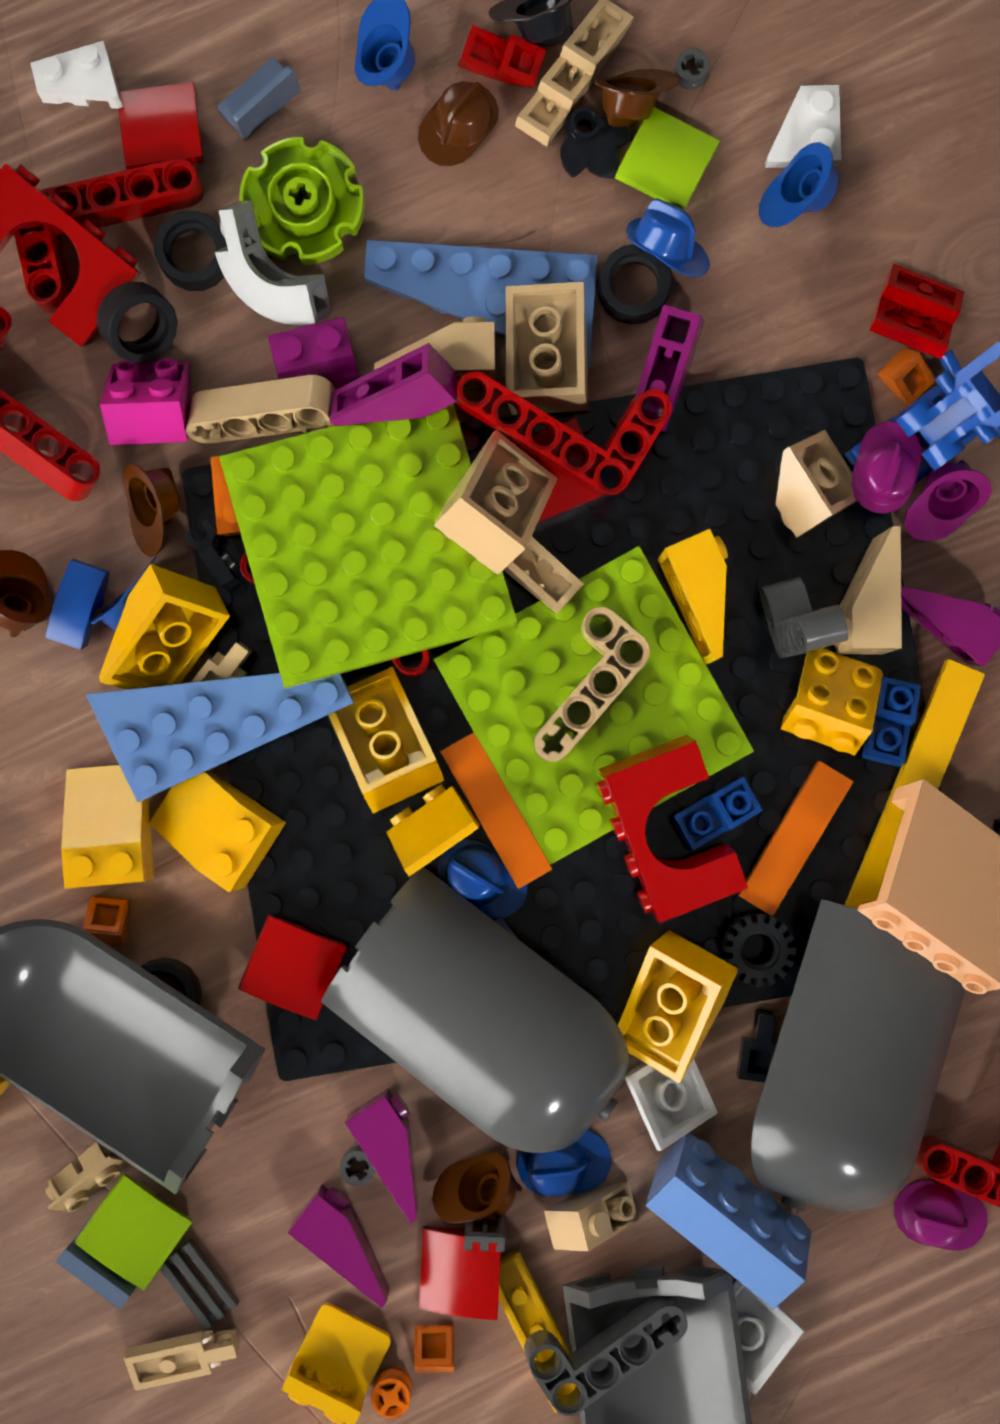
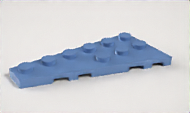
M367 240L365 283L407 300L412 299L430 306L432 310L444 315L447 313L462 320L467 317H483L486 319V322H494L495 335L506 339V286L584 281L589 373L597 255Z
M280 673L85 694L137 802L355 702L342 674L288 689L284 688Z

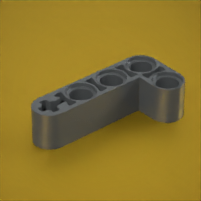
M799 576L760 587L762 607L775 650L781 659L848 640L847 623L839 605L835 604L812 611L805 585Z
M651 1296L569 1356L558 1339L546 1330H538L526 1339L524 1354L531 1374L554 1409L562 1415L573 1416L580 1413L678 1342L687 1331L688 1320L684 1311L672 1296ZM668 1313L671 1318L664 1322L661 1316ZM648 1324H650L652 1330L654 1331L652 1334H649L647 1328L645 1327ZM630 1336H641L637 1346L632 1348L624 1346ZM544 1349L554 1351L552 1357L545 1362L535 1360L536 1355ZM599 1359L609 1360L603 1370H591L595 1361ZM566 1383L576 1385L574 1390L568 1395L557 1394L559 1388Z

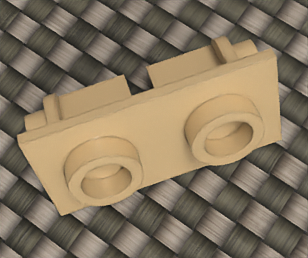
M96 1141L77 1157L84 1169L81 1173L75 1163H70L48 1181L49 1186L45 1188V1192L54 1201L47 1206L48 1209L74 1212L82 1208L89 1201V1195L99 1187L106 1186L115 1181L120 1175V1170L128 1162L121 1157L114 1156L112 1151Z

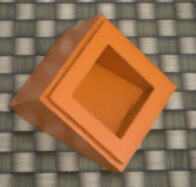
M902 349L877 373L884 384L906 406L919 399L936 382L934 380L935 376L921 353L909 349Z
M91 896L82 929L108 946L124 947L130 900Z
M415 1325L414 1369L416 1373L455 1372L454 1325Z

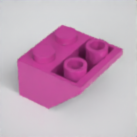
M167 358L157 362L132 363L125 360L112 364L100 402L109 445L188 441L186 426L191 405L189 361H176Z

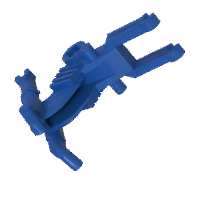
M1000 340L964 368H961L953 350L946 352L942 359H939L945 372L934 379L939 386H934L898 415L888 420L897 422L908 437L915 433L927 448L921 453L925 459L920 463L915 484L926 477L932 470L935 471L965 449V445L971 442L976 435L984 445L996 436L1000 439V394L982 372L985 367L1000 357ZM861 442L844 454L852 466L856 463Z

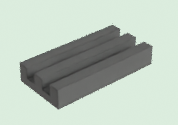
M505 1214L498 1218H481L465 1223L464 1250L472 1251V1242L480 1243V1251H488L489 1243H497V1252H505ZM473 1221H481V1232L473 1231ZM489 1221H497V1232H489Z
M190 1239L172 1253L159 1269L205 1330L211 1327L216 1320H220L225 1316L226 1312L234 1309L239 1303L237 1297L193 1239ZM186 1253L224 1301L222 1305H219L207 1289L205 1283L183 1256ZM174 1263L185 1276V1278L188 1280V1282L191 1284V1286L195 1289V1291L198 1293V1295L201 1297V1299L204 1301L207 1307L210 1309L211 1313L208 1312V1310L205 1308V1306L202 1304V1302L199 1300L196 1294L192 1291V1289L189 1287V1285L186 1283V1281L174 1267Z

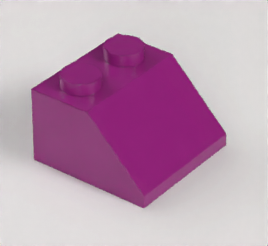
M344 317L268 335L278 379L318 375L328 379L334 388L338 389L360 378L349 330Z

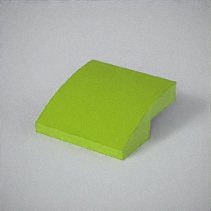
M654 107L651 116L643 121L615 175V179L654 199H661L685 210L698 187L702 175L714 156L720 140Z
M123 1173L78 1235L75 1243L104 1266L144 1291L192 1224V1221L188 1215L158 1198L153 1190Z

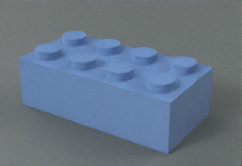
M690 1132L681 1137L659 1159L646 1201V1207L773 1309L805 1282L812 1230L807 1227L800 1217L789 1213L776 1202L769 1192L759 1189L745 1177L738 1167L728 1164L713 1151L707 1142L697 1139Z

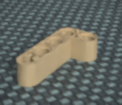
M305 375L199 391L192 395L186 433L191 439L200 443H218L299 431L305 434L335 425L330 422L332 392L336 389L328 379L322 376Z
M597 607L589 611L581 625L583 638L603 655L602 659L534 738L535 752L545 761L554 762L564 758L646 664L650 656L649 644L645 638L614 611L606 607ZM594 617L607 619L611 627L610 633L605 637L593 635L589 628V621ZM630 642L638 646L641 655L637 663H627L621 658L620 647L622 644ZM605 672L614 678L615 687L611 693L601 694L594 688L593 681L596 674ZM579 702L588 708L589 718L584 724L577 725L568 719L567 709L570 704ZM559 718L565 728L575 732L576 735L571 739L568 733H566L558 743L562 750L559 753L551 751L546 754L542 750L545 746L542 737L545 734L552 737L558 732L561 727L554 725V721Z

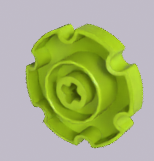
M292 137L277 141L261 151L263 164L258 168L249 166L245 171L239 194V201H252L264 251L282 262H285L287 257L292 254L299 255L302 265L322 263L340 254L344 250L341 241L342 237L347 234L357 235L362 225L365 211V197L362 185L351 183L357 177L355 166L340 149L323 140H320L315 147H307L303 137Z

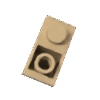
M621 1182L584 1193L574 1194L544 1210L554 1250L589 1252L639 1221L629 1182Z

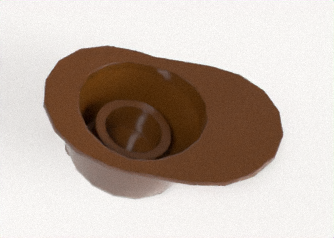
M639 69L611 78L597 79L595 84L602 88L603 109L607 113L608 124L613 127L631 126L640 120L648 119L654 110L660 92L677 86L680 79L677 74L666 70Z
M462 81L446 88L442 96L426 114L419 127V144L421 151L428 160L439 166H454L463 163L469 158L493 130L498 121L499 108L494 96L479 82L474 84Z
M132 463L126 465L123 470V484L128 500L132 534L138 547L144 554L155 556L162 550L164 526L173 520L179 510V495L172 471L169 468L144 471L140 466Z
M0 550V627L9 630L11 637H17L21 631H26L34 627L35 624L47 620L52 612V603L47 578L43 568L37 561L23 552Z
M496 1152L485 1153L458 1161L443 1171L434 1186L433 1206L440 1219L450 1224H462L481 1218H498L508 1212L513 1205L516 1195L522 1192V1187L516 1182L515 1177L510 1171L509 1163L504 1156Z

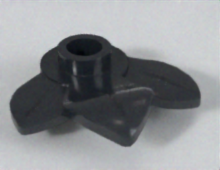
M590 107L577 108L566 119L565 133L567 137L560 148L561 162L565 171L571 177H576L587 167L592 174L598 177L612 179L615 177L619 166L617 148L629 143L632 140V135L626 126L613 127L609 125L607 117H600L597 111ZM586 125L590 132L583 133L577 129V126Z

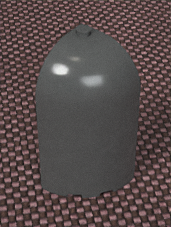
M425 867L415 872L391 900L393 906L379 922V925L373 922L355 946L359 951L348 968L345 965L340 968L325 992L321 1003L484 1133L501 1144L531 1153L554 1152L572 1145L585 1134L597 1117L605 1121L618 1103L613 1098V1095L624 1081L629 1067L628 1049L618 1025L607 1010L589 993Z
M821 899L757 1107L752 1131L751 1157L754 1174L758 1182L765 1189L783 1195L781 1203L802 1211L805 1210L806 1204L836 1212H858L870 1209L888 1200L904 1184L914 1167L965 989L962 983L949 974L937 970L932 962L918 952L907 949L902 941L888 931L877 928L872 920L859 912L858 909Z
M45 919L23 920L1 926L0 1077L174 1194H177L206 1153L207 1149L205 1146L214 1134L211 1131L214 1124L221 1128L238 1102L235 1097L242 1083L247 1084L252 1078L265 1048L81 928L68 923Z
M664 1265L633 1268L634 1276L611 1280L610 1274L606 1272L563 1285L572 1353L651 1296H672L678 1302L688 1320L687 1331L678 1342L580 1412L581 1424H752L732 1275L726 1270L687 1266L685 1268L686 1273H664ZM668 1313L661 1316L664 1322L671 1318ZM650 1324L645 1326L649 1334L654 1332ZM630 1336L624 1346L627 1348L637 1346L641 1336ZM599 1359L595 1361L591 1370H603L609 1360Z

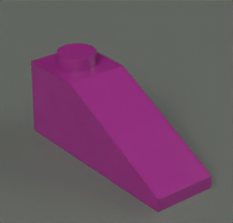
M664 304L635 396L649 389H658L669 397L672 410L668 420L661 429V431L666 432L692 363L705 320L701 315ZM645 399L641 405L643 415L648 419L654 420L658 414L657 404L651 399Z
M427 343L334 390L331 398L330 422L335 426L424 418L457 402V372Z
M901 586V609L967 665L985 666L999 649L1000 610L995 606Z
M387 1088L349 1113L345 1124L408 1222L412 1224L417 1220L419 1204L410 1125L407 1119L410 1111L401 1096L397 1094L393 1097Z
M321 1184L293 1220L288 1234L382 1308L387 1302L390 1288L355 1212L348 1205L349 1200L341 1191L333 1187L328 1189Z

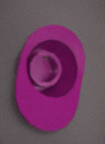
M882 422L874 425L866 432L860 444L853 469L851 487L854 497L862 507L874 513L885 514L896 511L903 506L913 492L919 471L922 451L919 440L915 434L908 437L897 422Z
M964 460L958 463H946L935 471L932 470L926 477L923 492L912 502L906 511L904 519L906 531L912 538L922 542L936 541L947 537L989 500L992 492L990 480L985 474L971 469Z
M920 1180L908 1184L899 1192L894 1203V1217L898 1228L907 1238L927 1246L962 1251L974 1246L983 1237L987 1228L988 1214L984 1203L980 1199L934 1181Z

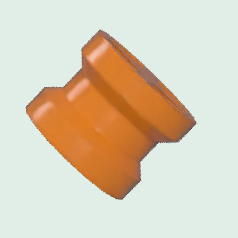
M397 1366L386 1367L376 1375L371 1394V1404L380 1416L387 1419H395L402 1416L408 1410L412 1394L410 1375L404 1369ZM393 1385H394L393 1388H389V1389H386V1388H385V1386H386V1387H389V1386H393Z

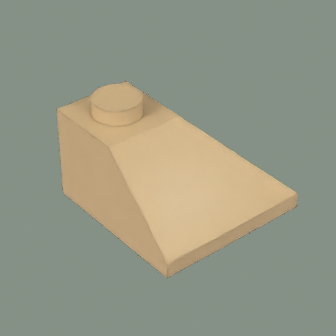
M826 430L804 439L783 451L775 505L781 513L784 524L792 530L796 538L857 502L851 487L852 471Z

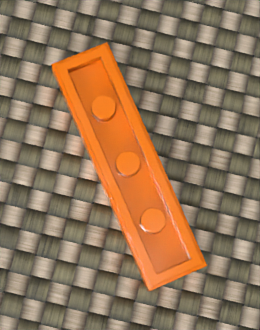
M474 732L440 751L516 887L519 889L551 871L552 868Z
M817 761L746 879L748 889L738 892L737 895L773 917L854 781L821 761Z

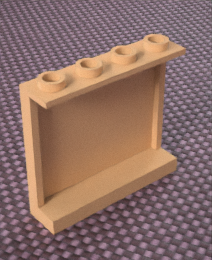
M924 779L896 788L891 802L902 809L904 813L877 901L859 905L858 911L872 920L877 928L888 931L902 941L907 949L918 952L932 962L937 970L949 974L962 983L963 988L967 991L984 994L987 991L1000 989V836Z

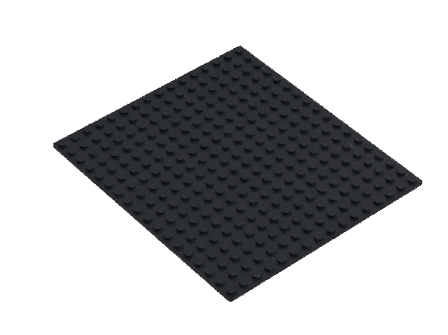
M860 358L683 386L666 432L660 431L628 486L622 492L615 495L598 497L538 522L532 534L534 539L578 579L640 546L690 637L689 630L657 559L665 548L708 529H711L714 537L720 536L726 547L728 558L724 559L727 571L723 657L706 666L754 752L709 776V779L701 781L653 807L645 827L647 845L652 853L665 859L680 860L726 843L736 852L746 880L817 761H821L854 781L773 917L788 927V932L793 935L795 940L792 942L796 948V955H792L793 967L787 968L785 971L787 975L783 979L779 977L775 980V984L769 985L766 983L763 984V987H756L754 984L748 985L735 977L721 1008L792 996L821 899L845 905L901 766L897 767L862 758L864 743L854 756L846 752H838L832 747L809 739H802L795 734L781 730L783 717L797 696L806 653L782 659L778 656L760 599V587L799 576L805 585L812 611L835 604L840 606L872 539L893 526L891 512L885 514L874 513L862 507L857 501L796 538L792 530L784 524L781 513L775 505L783 451L823 430H826L853 473L854 466L851 465L844 454L860 443L866 432L875 425L865 364ZM636 394L589 402V411L547 414L559 422L575 417L584 437L603 449ZM517 415L501 416L499 419L505 424H514ZM480 420L459 423L471 464L495 431ZM536 424L533 427L532 434L547 427L542 424ZM624 433L621 437V447L626 453L633 454L638 446L637 439L631 433ZM211 465L188 468L182 474L191 534L197 541L204 540L207 536V530L202 524L203 520L209 521L216 528ZM605 466L600 472V477L604 487L611 489L617 482V474L611 467ZM217 535L215 543L216 549L220 553L227 550L239 567V570L234 574L241 583L229 591L219 585L199 556L198 551L194 548L199 581L216 587L230 615L209 644L211 658L217 652L226 656L236 642H241L252 650V653L241 667V669L247 672L246 676L280 673L256 587L242 575L240 570V561L246 553L241 535L222 537ZM503 570L515 614L540 601ZM901 571V586H904L903 577H902V571ZM901 609L902 649L882 655L844 656L879 668L884 677L921 685L916 721L910 726L907 744L908 751L926 705L910 616ZM471 638L428 649L430 664L423 674L416 677L402 674L392 660L342 673L347 686H350L390 667L394 668L445 781L376 813H372L360 790L328 715L228 761L231 785L286 822L248 882L256 941L260 936L268 914L303 926L310 932L341 942L347 947L336 972L337 974L343 965L348 968L359 951L355 946L373 922L379 925V922L393 906L391 904L393 897L414 875L412 874L410 877L407 875L387 835V831L394 827L390 819L407 807H410L413 813L423 807L426 802L422 797L442 784L446 790L454 786L478 820L440 753L443 749L472 734L473 730L433 660ZM835 645L824 647V649L835 652ZM420 651L401 657L402 665L407 668L418 667L422 662L423 654ZM744 776L763 811L734 829L725 831L699 848L688 851L669 817ZM481 823L477 830L463 839L479 841L495 850ZM612 830L551 864V871L527 884V895L523 905L515 914L503 918V920L518 940L595 998L618 1025L649 947L664 933L670 930L724 960L720 954L722 949L720 940L721 936H725L726 930L724 929L728 924L731 925L735 917L745 916L747 912H765L735 893L659 924L651 912L648 914L644 913L637 895L638 891L643 890L638 876L631 877L623 857L630 854L625 840L618 842ZM442 854L424 866L436 877H438V864ZM753 934L743 944V955L748 962L753 964L765 962L772 953V943L764 934ZM266 1002L278 1076L283 1081L397 1063L324 1004L317 1020H313Z

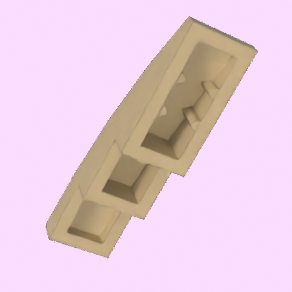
M599 0L563 45L560 57L540 80L538 91L517 116L515 127L547 147L613 54L632 24L634 16L609 0Z
M532 536L526 549L504 569L506 573L556 614L584 585Z

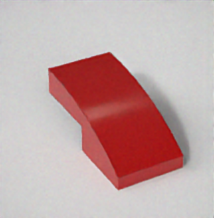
M472 24L457 66L497 81L533 88L546 49L512 34L506 40Z

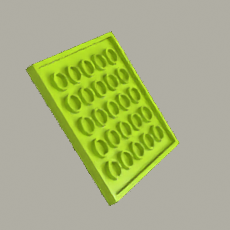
M454 404L424 418L332 426L219 456L285 689L517 624L503 571L497 575L434 526L446 501L471 466Z
M640 546L580 578L579 580L584 585L557 614L543 602L538 601L515 614L517 619L516 625L475 636L433 659L550 865L613 830L610 819L616 817L611 803L608 805L604 804L596 784L603 781L599 772L600 768L685 735L690 736L697 742L708 776L754 752ZM597 607H606L614 611L645 638L649 644L650 656L646 664L572 750L561 760L554 762L545 761L535 752L534 738L602 659L603 655L583 638L581 625L589 611ZM594 617L589 621V628L593 635L605 637L610 633L611 627L607 619ZM630 642L621 645L620 656L625 662L633 664L639 661L641 652L637 645ZM605 672L595 675L593 681L594 688L601 694L611 693L615 687L614 678ZM575 702L569 705L567 716L572 723L581 725L588 720L589 711L584 704ZM559 718L554 721V725L561 727L558 732L552 737L546 734L542 737V740L545 742L542 750L546 754L551 751L559 753L562 750L558 743L566 733H568L571 739L576 735L575 732L565 728ZM688 786L686 788H683L681 790H678L663 797L660 801L656 803L655 806L661 804L662 802L670 799L671 797L679 794L680 792L688 789L691 786Z

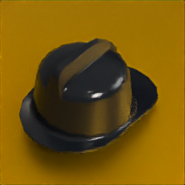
M504 0L495 4L488 12L491 19L515 21L523 37L530 43L539 46H550L567 41L573 34L570 7L572 0Z

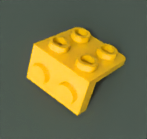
M824 648L807 652L797 696L783 717L781 730L795 734L799 738L809 739L832 747L838 752H846L855 756L873 731L883 677L882 671L875 666L836 654Z
M323 1303L287 1372L281 1390L288 1393L289 1398L295 1403L303 1406L311 1405L323 1411L324 1415L334 1423L356 1424L362 1411L365 1394L391 1344L390 1334L332 1303Z

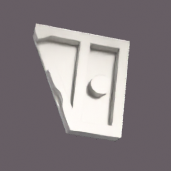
M104 40L30 63L36 89L43 103L61 104L70 102L78 106H89L90 100L108 101L111 108L119 109L123 107L109 51Z
M839 85L800 86L767 156L765 168L787 167L802 148L816 142H821L829 147L833 154V166H839L842 160Z

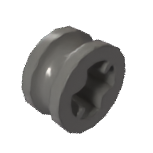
M696 48L682 51L677 57L674 73L680 79L678 84L687 90H695L701 87L708 76L710 68L709 59L703 51ZM692 62L694 68H698L697 75H691L689 70H685L686 63Z
M360 1146L352 1147L345 1152L341 1160V1177L352 1186L367 1184L372 1179L375 1169ZM355 1157L359 1162L366 1160L368 1165L364 1168L365 1174L361 1175L357 1170L351 1172L348 1169L352 1164L351 1158Z

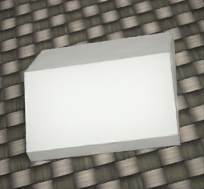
M695 1060L691 1063L680 1084L642 1061L625 1076L627 1085L657 1151H662L718 1114Z
M737 1280L733 1287L747 1389L756 1395L805 1330L780 1304L775 1309L771 1308Z

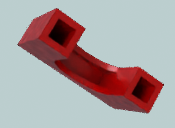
M5 163L0 169V252L17 231L34 223L54 225L71 239L79 257V276L71 292L48 321L80 347L85 346L98 330V308L104 297L119 285L135 282L142 273L134 267L138 260L120 245L116 250L112 249L102 240L106 234L87 218L83 224L70 214L74 207L53 191L49 197L39 189L37 184L40 182V179L26 167L19 164L15 169L13 166Z
M685 735L599 769L603 781L596 784L604 804L608 805L611 803L616 817L610 819L618 842L625 840L630 854L623 857L631 877L638 876L643 890L638 891L637 895L645 914L651 912L660 924L748 889L737 854L726 843L680 860H669L652 853L647 845L645 836L646 822L649 813L656 803L673 792L709 779L697 742L693 738Z

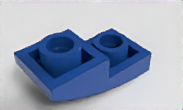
M77 559L70 560L53 604L46 638L80 650L88 646L92 627L91 621L94 618L95 610L103 605L109 576L108 570Z
M882 677L873 731L864 742L862 758L897 767L905 763L910 726L916 721L921 685Z
M743 776L669 818L687 850L693 851L725 831L734 829L763 810Z

